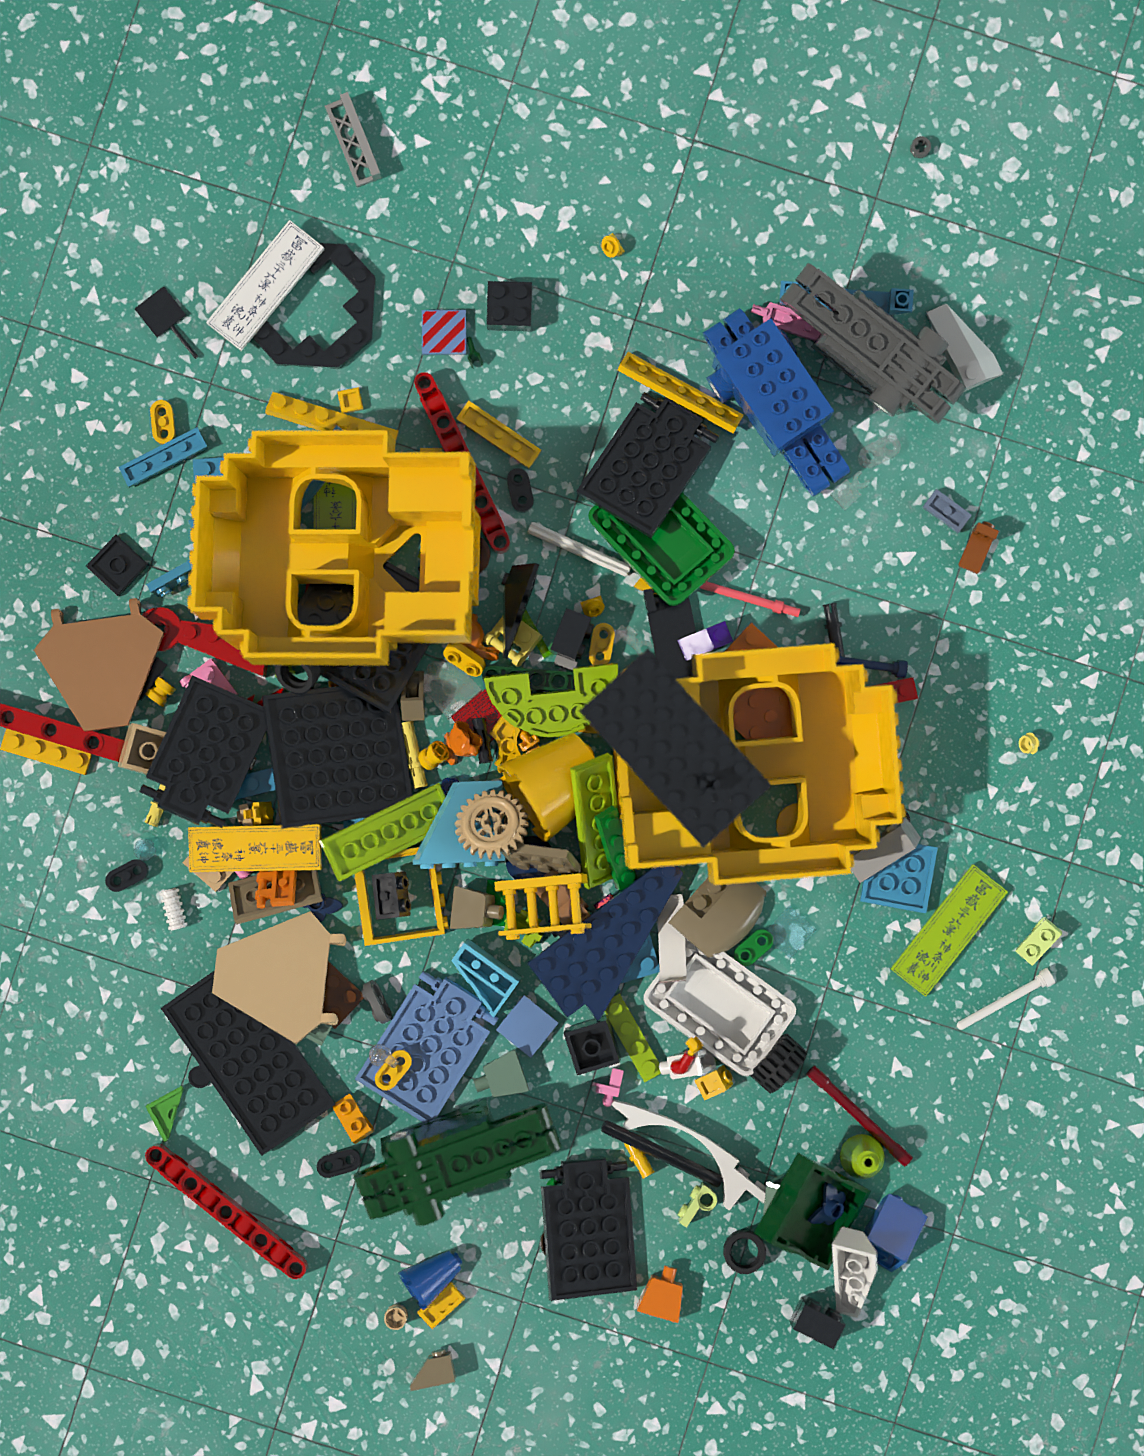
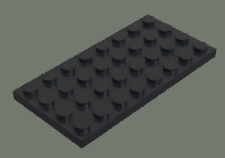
M214 970L161 1007V1010L260 1155L263 1156L330 1109L336 1102L294 1042L212 993Z

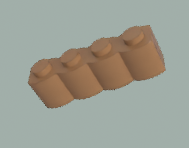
M551 870L550 873H546L543 877L557 876L559 873L558 871ZM567 885L559 886V890H557L559 920L563 925H572L570 889H567ZM546 887L538 888L536 893L549 907V895ZM580 896L581 921H583L590 914L586 910L589 906Z

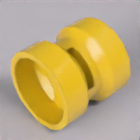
M158 676L154 681L156 687L149 688L145 695L163 707L167 703V694L173 695L176 689Z
M434 741L427 748L420 751L418 755L419 762L425 769L433 770L439 763H443L449 758V750L441 741Z

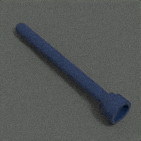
M839 656V662H836V665L862 664L865 669L891 672L892 675L898 678H905L908 670V662L904 660L886 663Z

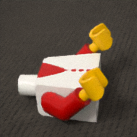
M697 1036L687 1040L686 1045L689 1047V1051L686 1050L685 1052L668 1056L667 1061L660 1062L659 1064L661 1074H670L671 1079L702 1075L717 1069L715 1057L702 1048L703 1044Z

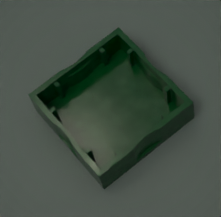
M798 1152L754 1233L771 1245L791 1254H798L808 1262L829 1270L833 1263L832 1243L842 1227L850 1228L857 1219L871 1190ZM828 1182L837 1190L845 1193L844 1212L831 1225H826L824 1222L820 1224L810 1223L807 1221L808 1218L822 1206L824 1183Z

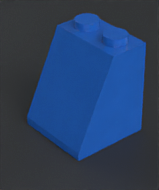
M889 1193L882 1198L863 1231L877 1252V1264L890 1272H893L907 1262L928 1218L920 1208L908 1205L903 1202L900 1196L895 1194L891 1195Z

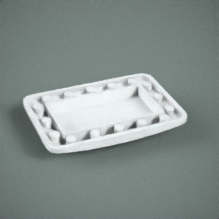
M685 938L686 981L659 983V972L645 991L644 1002L647 1007L688 1038L697 1036L703 1044V1049H706L742 1076H750L753 1074V1069L770 1052L796 1014L795 1004L725 952L713 954L714 957L708 958Z

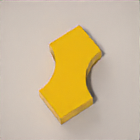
M502 716L489 732L498 745V756L494 763L497 767L521 755L517 747V736L521 729L510 724Z

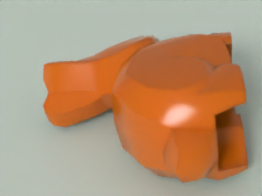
M472 614L471 643L461 644L482 657L483 660L497 661L500 651L495 647H485L483 645L485 634L482 625L477 621V614Z
M455 721L451 731L445 733L444 744L449 750V758L444 762L456 765L458 756L470 757L478 755L479 748L482 745V738L469 728L468 723Z

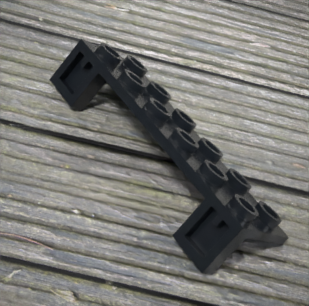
M643 590L656 658L674 678L693 676L692 659L685 660L677 641L696 633L689 597L681 604L672 606L667 604L654 590Z

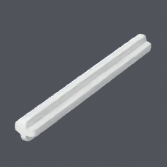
M532 522L529 526V534L620 575L627 576L631 569L628 564L535 522Z

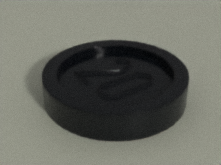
M200 1065L190 1070L188 1079L193 1087L203 1088L209 1084L210 1080Z

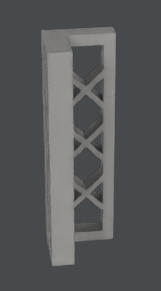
M346 92L340 94L341 100L325 105V108L358 188L382 177L349 93ZM344 106L346 113L343 120L334 117L331 110ZM344 125L352 128L354 131L351 140L343 138L340 134ZM344 142H346V143L349 144L348 147H347V149H346V146H345ZM352 145L360 148L362 151L359 160L351 158L348 154ZM360 165L368 168L371 176L359 180L357 171Z

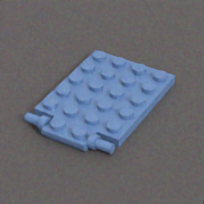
M423 970L419 979L431 985V989L436 991V993L432 995L417 984H414L355 1080L421 1122L438 1116L490 1033L488 1029L472 1020L473 1016L478 1019L483 1018L492 1025H495L499 1019L496 1016L492 1017L486 1010V1007L481 1005L482 1000L480 1001L476 995L447 977L444 980L439 977L436 979ZM397 1050L407 1051L412 1057V1065L392 1089L382 1090L378 1088L375 1083L377 1071L393 1052ZM398 1057L397 1063L399 1065H403L405 1063V1059L403 1057ZM384 1074L382 1079L384 1082H390L391 1077L388 1074Z

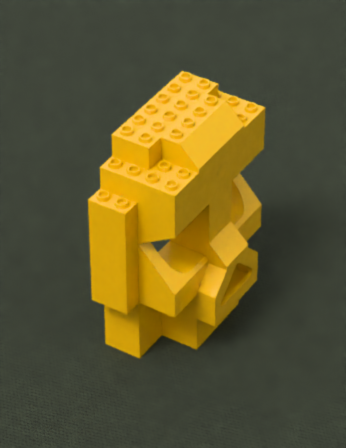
M388 430L252 431V438L248 439V450L251 453H224V460L220 462V472L223 476H196V483L192 485L195 505H192L191 508L194 528L190 530L193 550H190L189 553L192 573H189L188 576L189 586H191V595L188 596L187 600L188 609L201 620H214V631L217 632V635L237 650H240L243 658L253 665H388L389 650H397V643H471L472 606H478L481 518L475 510L476 463L469 452L395 453V440ZM313 480L341 484L354 490L357 498L356 529L300 530L302 499L309 483ZM415 534H420L419 592H406L383 566ZM298 584L354 585L352 612L345 621L337 625L306 626L300 624L298 619Z
M834 644L691 654L693 676L675 679L771 785L796 783L798 801L796 827L787 836L751 835L744 828L741 815H739L708 845L702 848L613 750L617 805L623 825L626 866L629 869L707 863L708 880L714 885L851 874V868H854V856L850 854V851L877 848V843L880 842L879 830L875 829V825L902 823V818H905V806L901 804L900 796L904 793L903 782L899 781V772H902L901 758H898L897 749H900V737L896 735L895 727L899 725L898 713H894V703H897L896 690H893L892 685L865 686V683L868 682V672L862 664L836 665V662H839L838 648H835ZM753 688H782L790 702L793 736L735 740L733 707L738 696L744 691Z

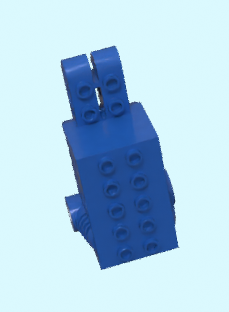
M739 308L723 319L726 328L721 322H718L703 332L708 346L715 355L712 367L716 372L707 377L712 391L722 403H725L732 397L736 399L751 424L770 449L772 456L775 457L779 453L784 456L811 496H816L830 486L827 477L832 483H835L850 473L847 463L821 426L829 421L834 412L833 408L797 357V351L790 338L782 329H778L771 318L757 328H754L746 314Z

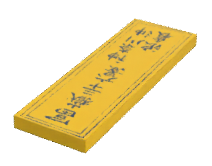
M321 824L282 830L281 825L223 826V828L188 827L189 872L322 869Z

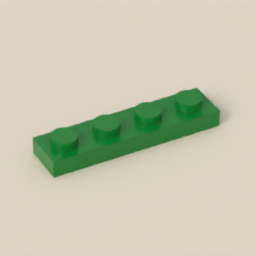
M610 806L594 816L615 888L621 891L638 878L635 868L629 869L625 864L622 823L617 808Z

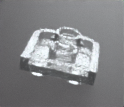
M434 661L426 669L428 679L424 683V691L448 720L482 692L468 674L450 662L444 664L440 661Z

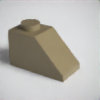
M414 671L401 693L402 721L425 720L424 671Z
M445 1349L433 1351L432 1355L427 1357L412 1380L410 1390L414 1391L455 1382L456 1375L451 1351L445 1352Z

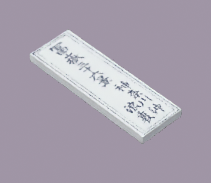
M289 220L206 323L242 351L323 252L324 247Z

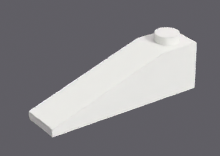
M947 304L926 312L934 332L949 344L944 354L954 376L966 387L965 391L1003 375L994 354Z
M842 1227L832 1243L836 1310L841 1314L858 1318L877 1272V1252L864 1232Z

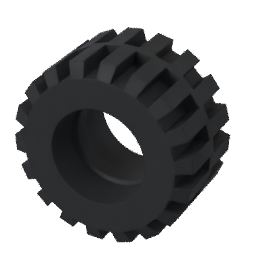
M786 1033L780 1036L770 1052L753 1069V1074L750 1076L769 1094L776 1092L799 1069L806 1059L807 1051Z

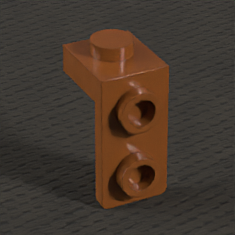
M983 521L982 523L978 522L974 526L958 563L959 567L975 574L980 572L989 548L999 533L998 530L994 529L995 526L993 524Z

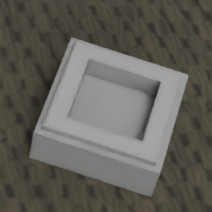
M556 655L554 664L573 672V667H577L578 662Z

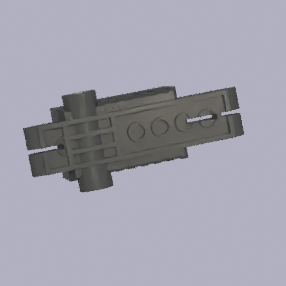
M807 263L795 279L804 289L792 283L780 300L821 333L811 347L869 392L871 395L868 399L887 415L894 417L895 414L905 413L912 405L931 421L939 424L951 409L945 400L954 405L966 390V387L959 379L942 367L946 361L942 354L949 344L940 335L926 326L921 329L917 336L914 335L912 331L895 320L893 316L885 312L884 309L875 304L870 298L866 297L861 290L858 289L851 295L820 269ZM816 298H817L819 301H821L823 304H825L827 307H825V306L822 305L820 302H818V301L816 300Z

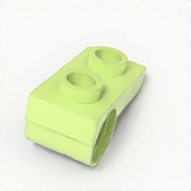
M1043 917L1035 925L1032 932L1016 948L1015 952L1033 966L1062 935V931L1046 917Z
M703 1182L700 1186L696 1185L690 1194V1197H692L688 1205L683 1204L677 1214L680 1217L678 1219L679 1223L686 1228L699 1208L709 1211L717 1204V1197L714 1191ZM706 1193L713 1197L712 1202L708 1205L700 1202L701 1196Z

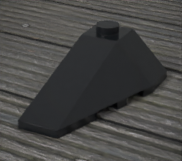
M540 564L512 565L510 572H505L501 585L505 586L503 592V658L508 659L533 591Z

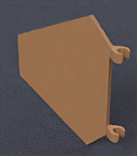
M137 598L129 600L131 615L63 624V612L60 609L51 610L53 626L34 649L37 657L85 732L129 726L164 636L163 631L141 615V602Z

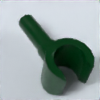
M467 337L466 340L470 350L468 361L474 369L473 363L478 360L482 366L483 360L480 353L474 348L472 337Z

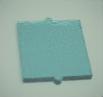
M790 905L767 929L773 936L774 948H779L790 959L816 931L805 920V916H800Z

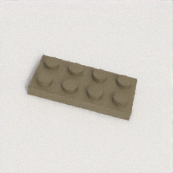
M297 870L295 903L291 906L272 907L270 899H268L265 908H257V901L255 900V892L258 890L257 875L228 883L236 925L323 901L317 870ZM272 882L267 884V889H271Z

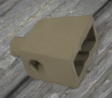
M454 886L450 929L491 927L493 918H503L504 907L495 905L494 895L468 887Z

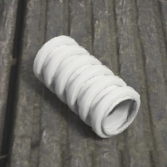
M176 888L159 893L163 897L161 903H164L163 910H166L164 915L168 918L166 923H169L168 930L171 931L188 925L184 921L186 916H183L182 912H184V909H181L183 904L179 901L181 896L178 895L179 889Z

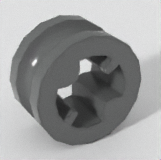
M924 136L916 137L910 146L911 154L916 158L926 157L931 149L930 140ZM918 143H922V146H926L923 152H919V149H915Z

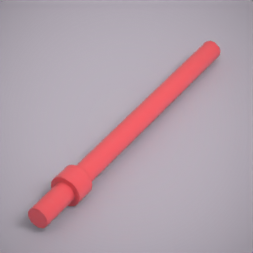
M707 581L699 587L703 590L771 609L772 612L777 614L785 613L798 617L801 610L786 605L783 601L777 599L772 601Z

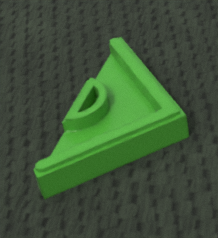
M183 1085L145 1106L164 1142L169 1140L184 1090Z

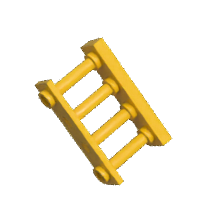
M580 873L495 882V891H503V895L506 898L508 924L507 931H498L499 936H506V940L520 939V935L567 930H571V934L585 933L584 929L591 928V924L581 922L579 888H581V884L588 883L587 874ZM567 885V889H570L573 924L560 926L557 890H559V886ZM546 887L549 895L551 926L538 928L536 892H538V888ZM524 889V893H527L529 928L517 930L514 894H516V890Z

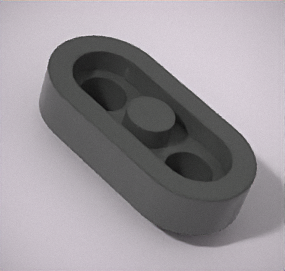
M374 980L364 983L362 995L367 1002L369 1001L372 1007L373 1018L382 1024L391 1021V1010L378 984Z

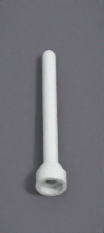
M1048 968L1039 971L1036 979L960 1020L957 1023V1028L960 1030L965 1029L1040 986L1042 988L1045 986L1047 988L1055 984L1053 976Z

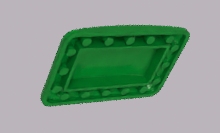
M683 492L652 539L596 505L591 508L588 514L590 523L667 604L672 606L681 604L734 557L735 549L733 544Z

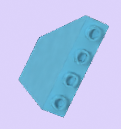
M502 781L454 782L413 859V865L420 864V869L434 868V864H442V868H455V863H463V867H477V862H485V866H498V861H505V856L502 853L500 859L496 853H493L491 860H489L487 853L480 859L478 851L472 856L470 852L471 847L468 850H464L463 845L465 842L460 844L458 841L460 836H457L455 833L458 828L455 826V822L460 820L456 814L463 812L460 808L462 805L468 806L466 800H475L474 794H478L481 797L482 791L490 794L493 789L498 795L502 790ZM493 809V812H495V813H497V814H499V813L501 812V811H498V810ZM489 811V812H488V815H489L490 822H491L490 827H491V829H492L493 835H495L494 829H493L494 824H493V822H492V819H491V816H490V811ZM482 812L478 818H482L485 812ZM475 822V828L479 832L482 826Z

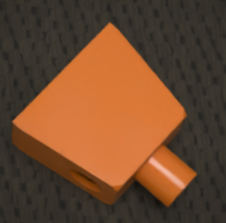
M664 1265L661 1277L651 1275L636 1307L638 1312L675 1323L679 1322L683 1286L682 1283L674 1281L677 1272L676 1268Z

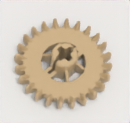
M494 789L491 790L490 794L482 791L481 797L478 794H474L475 800L467 799L468 806L462 805L460 808L463 812L456 814L457 818L460 819L455 822V826L458 827L455 833L457 836H460L458 838L459 843L465 842L463 845L464 850H468L471 847L470 852L472 856L478 851L480 859L483 858L485 853H487L489 860L492 859L493 853H496L500 859L501 851H504L509 856L508 847L517 850L515 841L522 844L523 839L520 835H527V831L522 828L529 827V823L523 820L528 819V814L523 812L525 811L524 805H519V799H513L512 794L504 796L503 790L498 795ZM493 809L498 810V811H501V812H500L499 814H497V813L493 812ZM489 811H490V816H491L492 822H493V824H494L493 829H494L495 835H493L492 829H491V827H490L491 822H490V818H489V815H488V812H489ZM482 812H485L482 818H478ZM504 815H506L508 819L507 825L502 824L501 822ZM475 822L482 826L479 832L475 828Z

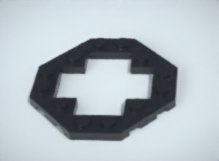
M319 243L324 247V250L310 266L309 270L315 275L331 261L358 292L343 305V308L356 323L324 351L310 335L292 349L266 320L253 336V339L277 366L289 365L340 369L372 341L376 277L346 244Z

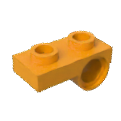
M350 1093L332 1106L354 1144L375 1132Z

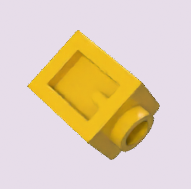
M724 1065L694 1080L704 1100L727 1091L733 1085L732 1075Z

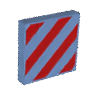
M422 310V355H466V310Z

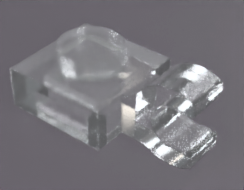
M621 625L616 631V634L630 647L635 649L638 655L642 653V646H648L650 649L653 648L649 641H639L636 638L638 633L629 625L626 628Z

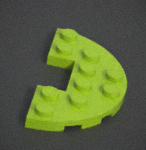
M618 663L573 667L575 689L531 694L529 672L484 676V682L492 704L510 724L532 735L560 737L576 733L590 724L579 710L618 675Z

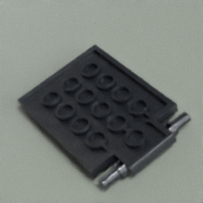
M644 392L640 400L652 406V409L656 412L654 413L636 402L576 492L581 497L652 539L711 450L710 445L694 435L700 438L703 436L713 443L718 441L719 435L707 429L708 426L703 424V418L667 397L664 400L656 399Z
M192 675L146 775L147 779L166 788L164 791L159 788L156 790L142 784L139 792L153 798V801L158 803L157 808L198 826L200 822L223 828L226 820L213 815L206 808L211 806L229 814L267 731L263 706Z
M605 1157L561 1161V1166H555L554 1169L539 1171L540 1179H562V1184L541 1186L550 1301L637 1290L629 1177L608 1178L607 1174H613V1171L627 1170L628 1165L626 1161H606Z

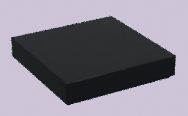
M117 534L86 565L118 597L149 566Z

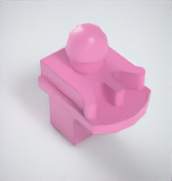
M612 1068L609 1085L592 1083V1086H596L595 1092L605 1094L602 1099L605 1107L611 1106L613 1096L618 1097L624 1070Z

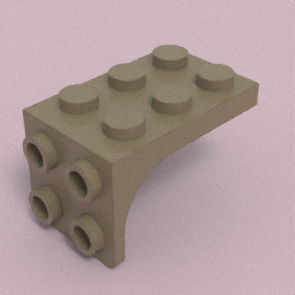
M506 816L504 818L505 825L508 824V819ZM520 835L523 839L522 844L515 841L517 850L508 847L509 856L504 851H501L512 865L523 870L537 868L541 872L550 873L552 870L558 871L562 875L580 873L581 865L568 850L525 845L524 835Z

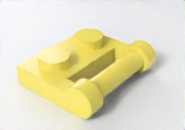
M502 616L495 627L486 634L483 642L488 646L492 645L503 653V642L497 639L500 634H503ZM521 620L513 643L522 649L518 653L511 649L508 658L512 660L514 665L519 667L543 636Z

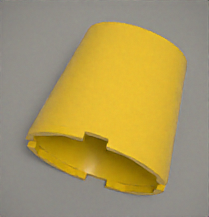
M570 733L533 749L497 767L500 774L503 772L504 776L500 779L507 794H512L513 799H519V805H524L525 811L523 812L528 814V819L524 820H530L535 827L532 829L533 832L543 842H547L576 817L570 768L595 758L590 746L586 745L575 733Z

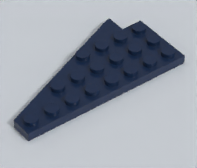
M678 865L652 867L581 921L582 923L591 924V928L584 929L585 933L571 934V930H569L527 962L566 1017H569L583 1005H586L597 1021L601 1019L681 879L683 872Z

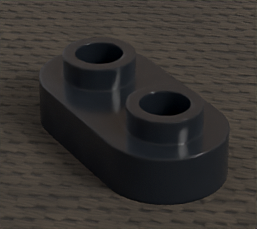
M515 468L507 476L509 493L513 508L520 513H525L531 510L534 504L530 480L525 470ZM517 475L522 477V481L519 483L514 481V477ZM520 497H525L527 502L520 504L518 500Z
M140 859L131 860L110 871L105 878V884L113 892L123 891L148 876V865ZM136 866H139L141 868V873L139 875L134 873V868ZM117 876L122 880L119 885H116L114 882Z
M353 1148L324 1155L317 1162V1171L324 1178L352 1172L359 1167L361 1155ZM349 1155L353 1156L354 1162L348 1163L346 1157ZM331 1162L333 1165L332 1169H326L325 1163Z

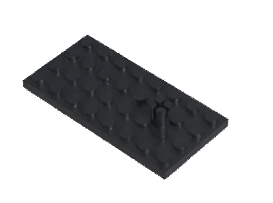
M648 648L579 710L584 718L702 848L708 845L772 786Z

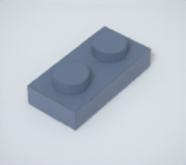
M937 489L922 507L957 534L972 516Z

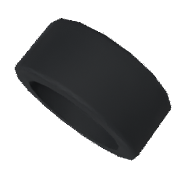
M275 665V674L277 680L287 690L294 693H304L310 690L319 679V665H301L307 673L308 680H301L295 677L289 670L288 665Z
M741 1229L727 1237L723 1245V1255L727 1265L733 1271L739 1274H751L763 1266L766 1259V1248L763 1240L751 1230ZM749 1239L756 1244L758 1255L751 1264L741 1265L733 1259L731 1251L737 1240Z

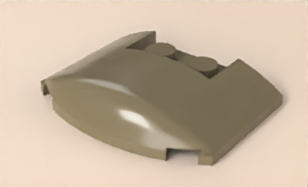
M707 878L668 923L705 956L711 958L714 957L713 954L726 952L749 933L762 912L766 891L756 882L714 885Z

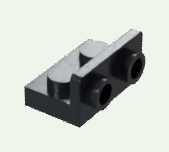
M406 872L372 875L376 920L410 916L411 901L409 900V880Z

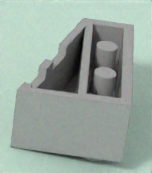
M906 817L902 818V823L890 824L884 829L885 831L880 834V842L877 843V848L850 851V854L854 856V868H851V871L860 883L917 847L921 837Z

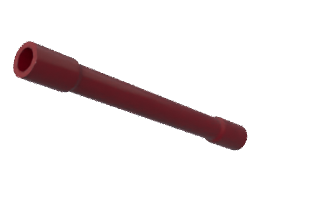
M813 1065L807 1071L806 1075L878 1140L902 1166L905 1167L911 1162L913 1156L871 1120L816 1065Z

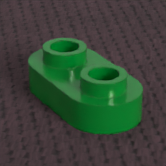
M758 929L735 949V960L742 966L752 965L772 947V934L766 929ZM764 937L766 943L763 945L759 944L758 938ZM746 951L750 956L748 959H743L741 953Z

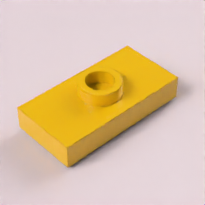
M450 1282L424 1311L419 1309L417 1313L433 1329L466 1297Z

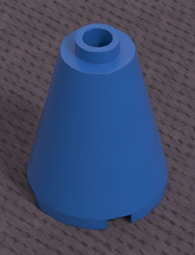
M447 1251L403 1269L398 1274L411 1296L418 1300L417 1304L424 1311L462 1270L460 1265L463 1262L456 1252L452 1254L450 1251Z

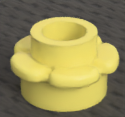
M1026 733V735L1019 739V748L1023 753L1035 754L1038 751L1039 740L1033 733Z

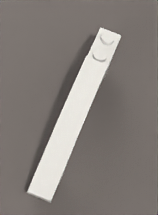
M613 1100L611 1105L627 1117L623 1126L628 1130L646 1125H665L683 1130L704 1144L719 1166L723 1178V1205L726 1209L730 1210L745 1190L764 1203L766 1187L758 1180L755 1183L748 1178L750 1174L739 1166L736 1169L735 1166L738 1164L739 1159L714 1141L670 1117L634 1104Z

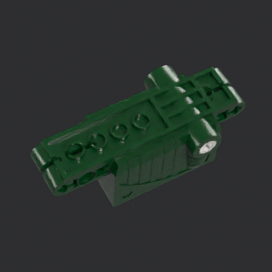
M484 1099L382 1137L381 1155L384 1162L355 1173L353 1178L360 1196H364L362 1201L369 1219H381L403 1210L405 1216H413L417 1226H424L441 1219L445 1215L442 1205L443 1201L461 1196L477 1188L485 1187L488 1184H493L501 1179H508L512 1177V1169L552 1155L562 1145L556 1128L552 1126L553 1120L546 1103L537 1104L494 1120L487 1100Z

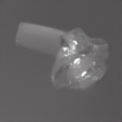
M381 1044L371 1047L369 1059L374 1066L380 1067L385 1062L392 1068L397 1066L398 1061L391 1055L389 1048Z

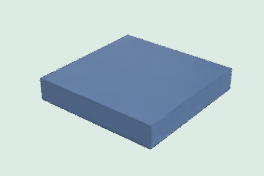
M523 995L496 1030L531 1058L559 1022Z

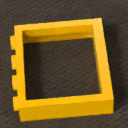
M419 847L404 849L386 859L416 855ZM434 864V868L429 869L437 928L374 937L365 869L354 874L365 946L446 934L445 929H449L448 917L443 916L442 907H446L444 893L440 894L439 885H443L441 871L437 872L436 864Z

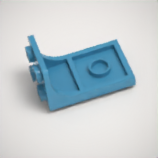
M188 520L190 526L194 528V520ZM190 560L146 584L150 592L157 597L160 595L165 597L173 592L172 588L179 584L181 586L189 584L188 576L189 573H192Z

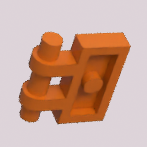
M297 870L259 871L256 878L258 883V890L255 892L256 907L259 909L265 908L268 899H270L272 907L294 905ZM269 882H272L271 889H267Z

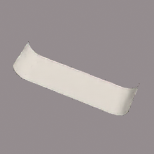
M682 894L671 895L658 917L659 983L686 981L685 937L668 923L684 905Z

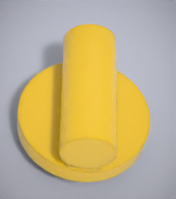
M614 233L603 238L601 247L606 256L612 258L620 256L625 252Z
M601 595L580 602L584 614L588 617L600 615L605 608Z

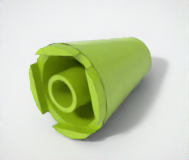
M859 1134L852 1136L842 1145L840 1151L841 1165L846 1173L854 1178H871L881 1170L884 1164L885 1154L883 1147L878 1140L870 1135Z

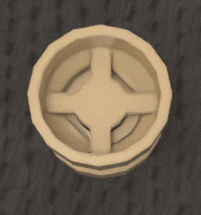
M401 1304L389 1306L384 1316L386 1326L392 1330L403 1328L408 1318V1311Z

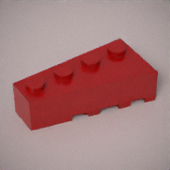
M180 621L178 643L266 678L268 665H253L243 658L240 650H237L217 635L213 624Z

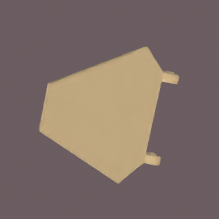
M311 911L217 949L212 993L297 1044L321 1023L328 1025H337L338 1023L336 1014L322 1012L330 944L345 946L347 939L344 934H330Z

